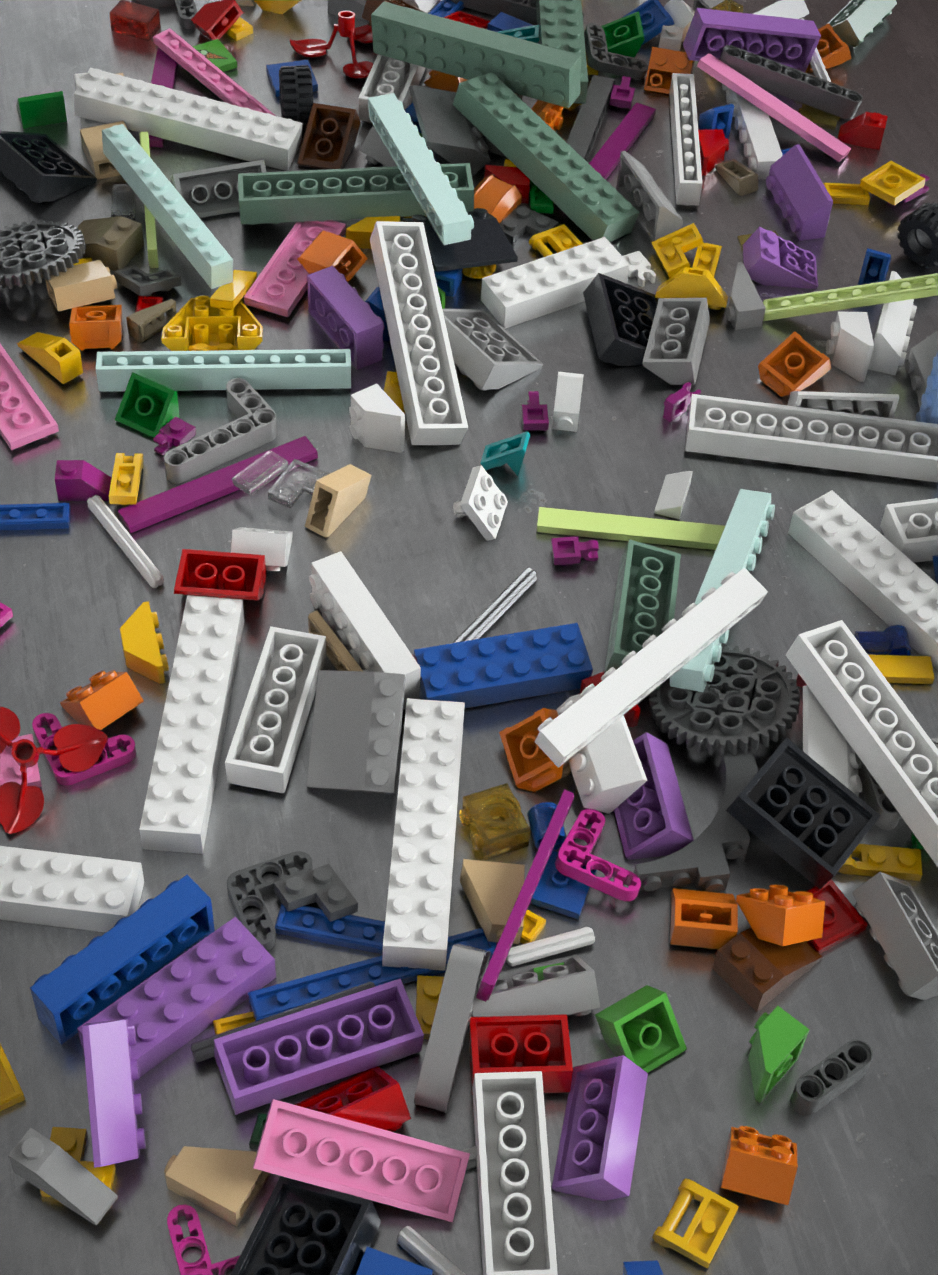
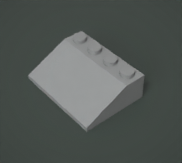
M442 309L454 364L459 367V371L462 374L468 376L474 382L478 389L484 391L487 389H500L542 368L543 363L484 310Z
M318 670L307 787L395 795L406 681L405 674Z

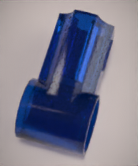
M892 625L884 631H855L854 637L868 655H912L908 632L902 625Z

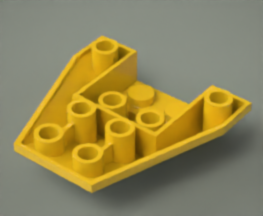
M200 295L191 298L163 327L161 340L162 344L171 351L254 350L263 341V327L242 300L239 301L234 309L216 308L210 306L209 296Z

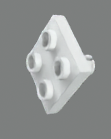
M481 465L472 468L462 500L454 502L453 510L458 518L468 515L486 541L496 539L508 501L493 482L492 477L488 475Z

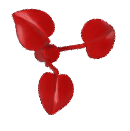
M341 11L338 13V24H334V30L328 44L322 39H303L298 41L290 39L292 48L300 55L319 57L326 54V49L331 48L338 31L340 36L350 39L353 61L351 64L344 65L343 73L352 78L368 77L372 69V62H357L354 40L362 43L373 42L372 27L367 24L355 28V13L352 11Z
M0 707V754L5 750L6 746L12 748V756L20 766L22 779L21 785L11 781L0 786V823L6 833L15 834L27 829L39 818L43 811L44 795L42 790L37 786H27V768L34 766L38 762L39 755H59V761L66 770L84 772L93 767L100 758L108 741V736L104 732L83 724L64 726L53 737L54 744L58 750L44 749L43 747L36 748L35 744L27 739L12 743L11 741L16 739L20 733V721L13 711Z

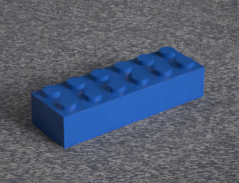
M578 623L414 649L413 654L414 659L421 667L420 699L465 702V708L581 689V681L591 677L593 672Z
M188 875L179 881L171 882L161 894L154 899L146 900L136 912L129 917L121 918L104 935L93 938L83 950L76 955L68 956L58 968L49 974L40 976L35 981L30 990L38 1019L61 1045L78 1033V1027L213 933L215 928L211 898Z

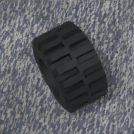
M308 65L281 66L279 70L281 116L293 121L308 123L313 106L311 70Z
M928 202L903 218L897 229L899 231L897 234L900 240L899 245L904 249V254L908 255L912 262L915 261L917 265L921 267L924 265L926 268L938 265V203L933 202L930 204Z

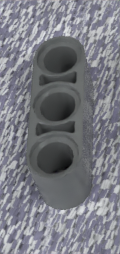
M851 1040L803 1074L797 1080L790 1101L793 1109L804 1116L812 1115L865 1076L873 1058V1051L869 1044L862 1040ZM850 1057L857 1058L861 1063L852 1061ZM826 1074L833 1075L837 1080L829 1079ZM802 1092H808L812 1094L814 1098H808L804 1096Z

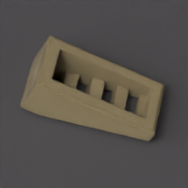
M731 159L715 165L716 171L739 196H744L758 190V174L737 160Z
M170 299L127 316L129 335L142 343L161 331L177 313L176 302Z

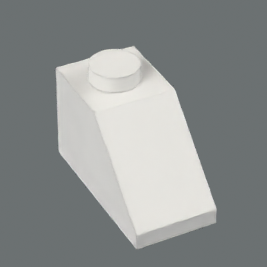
M558 372L552 429L577 432L584 374Z

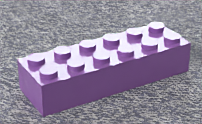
M696 8L683 42V47L688 59L692 61H699L708 53L719 59L723 48L726 45H732L806 72L821 35L814 21Z
M234 917L83 1025L128 1018V1026H135L136 1046H130L131 1060L138 1059L140 1078L213 1025V1020L221 1019L247 1000L248 992L262 989L276 978L275 959L247 928ZM81 1025L77 1029L81 1041V1046L84 1049L82 1033L83 1025Z
M400 978L214 1039V1057L234 1114L236 1115L271 1103L272 1099L280 1100L421 1052L424 1034Z

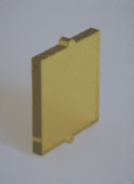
M803 103L798 111L799 114L822 128L835 130L837 121L840 120V117Z

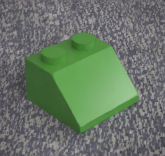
M646 985L595 1014L605 1043L616 1057L624 1055L647 1073L687 1050L666 992Z
M779 1006L770 1015L767 1012L762 1014L754 1026L757 1031L749 1041L752 1048L748 1059L755 1100L759 1103L766 1098L798 1061L810 1030Z

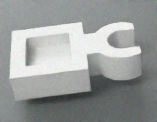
M640 251L622 256L630 265L629 278L637 277V283L641 287L645 286V279L650 280L652 284L655 283L656 274L650 270L651 264Z

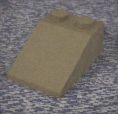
M122 216L83 220L78 225V230H81L86 244L85 254H82L83 259L101 260L103 265L109 267L112 271L123 269L144 246L142 223Z

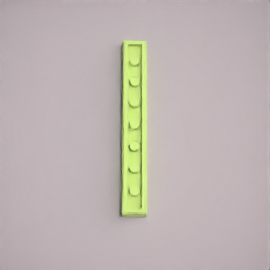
M148 131L140 132V146L150 157ZM144 205L148 262L150 268H159L155 217Z
M938 273L763 300L766 308L763 321L937 296Z
M539 507L537 532L620 541H629L630 539L641 543L716 550L725 528L724 525Z

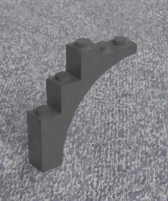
M748 748V753L746 754L741 749H737L736 755H733L730 750L722 755L719 765L722 783V803L711 824L700 836L675 853L658 860L635 865L634 874L641 880L640 890L654 891L661 887L669 886L684 887L694 883L695 890L718 893L726 890L730 877L726 858L736 859L745 856L750 842L747 828L731 816L726 809L758 772L751 748Z

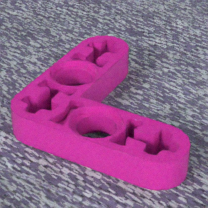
M42 713L36 716L32 722L34 736L39 747L49 749L55 745L53 737L62 728L58 718L51 713ZM47 725L51 728L52 735L47 736L42 726ZM123 734L108 739L101 753L103 760L100 763L95 764L84 772H70L67 774L63 771L64 767L59 761V755H43L57 783L69 786L128 764L136 757V747L132 737ZM119 747H123V748H124L125 750H127V751L122 752V751H121L120 749H118V748H119ZM107 751L110 752L111 758H108Z
M595 809L583 810L558 852L555 862L556 869L561 874L625 902L634 900L641 887L640 878L631 871L591 854L602 833L605 817ZM589 822L593 823L590 830L585 828ZM573 839H582L588 845H578ZM591 870H599L604 873L605 877H597L591 873Z
M186 1204L178 1205L169 1212L167 1225L180 1275H226L229 1270L235 1267L240 1255L211 1264L200 1220L193 1207ZM181 1216H185V1219L189 1221L190 1237L184 1238L181 1226L177 1225L179 1223L178 1218ZM189 1247H197L202 1252L200 1259L194 1263H188L182 1258L183 1252Z

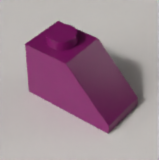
M57 460L54 480L58 501H87L89 497L92 498L94 495L100 496L103 501H109L112 477L84 460Z

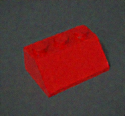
M182 549L174 594L259 600L263 597L266 580L265 555Z
M567 1014L470 1018L471 1091L475 1073L542 1071L544 1093L570 1092L573 1066Z
M378 1066L295 1104L391 1132L398 1130L402 1127V1123L411 1119L399 1082Z

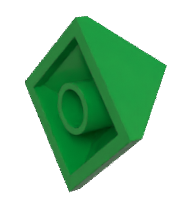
M639 11L601 26L605 33L608 52L635 58L645 40Z
M63 91L21 97L17 100L16 107L23 129L67 122Z
M132 372L115 420L155 437L159 434V430L174 417H180L177 391Z

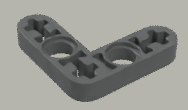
M131 0L132 6L135 9L175 6L180 25L184 28L196 27L191 21L197 13L194 0Z
M595 23L587 24L584 31L587 62L591 68L641 80L645 77L648 71L646 62L641 59L608 52L603 28Z
M292 852L238 870L227 879L228 896L238 920L267 951L271 950L276 943V931L262 896L274 892V883L313 869L312 858L305 852ZM299 863L301 867L304 866V869L298 870L297 867H294V864ZM283 867H285V872H287L288 874L287 876H284ZM268 871L278 874V878L272 882H267L261 877ZM237 883H242L243 886H246L247 896L242 898L240 888L236 887ZM248 906H256L260 909V912L252 917L243 914V910ZM260 925L261 931L264 936H267V939L261 940L260 937H257L256 926Z

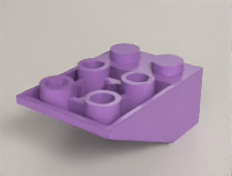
M760 226L743 244L744 266L752 280L766 286L816 289L818 287L816 256L810 251L803 250L793 242L786 241L774 232L767 231Z

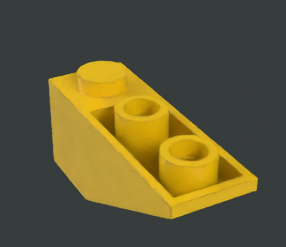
M36 332L17 343L19 348L62 384L83 373L80 350L63 337Z

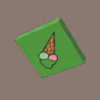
M219 39L192 46L222 72L237 68L236 59Z

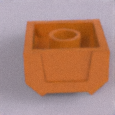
M829 23L818 29L821 38L816 48L826 70L851 59L849 46L840 39ZM810 63L805 73H813Z
M493 175L485 177L474 188V209H486L489 214L497 219L498 223L504 220L521 204L522 195L516 186L503 182Z
M122 305L80 306L72 308L69 322L71 343L81 351L93 348H111L113 350L122 340Z
M796 331L758 365L760 380L780 397L790 395V392L801 391L832 369L830 358L811 346Z
M542 708L534 712V715L499 732L515 785L519 789L536 792L562 778L563 765L558 768L535 743L539 734L538 727L549 717L553 720L557 718V710Z

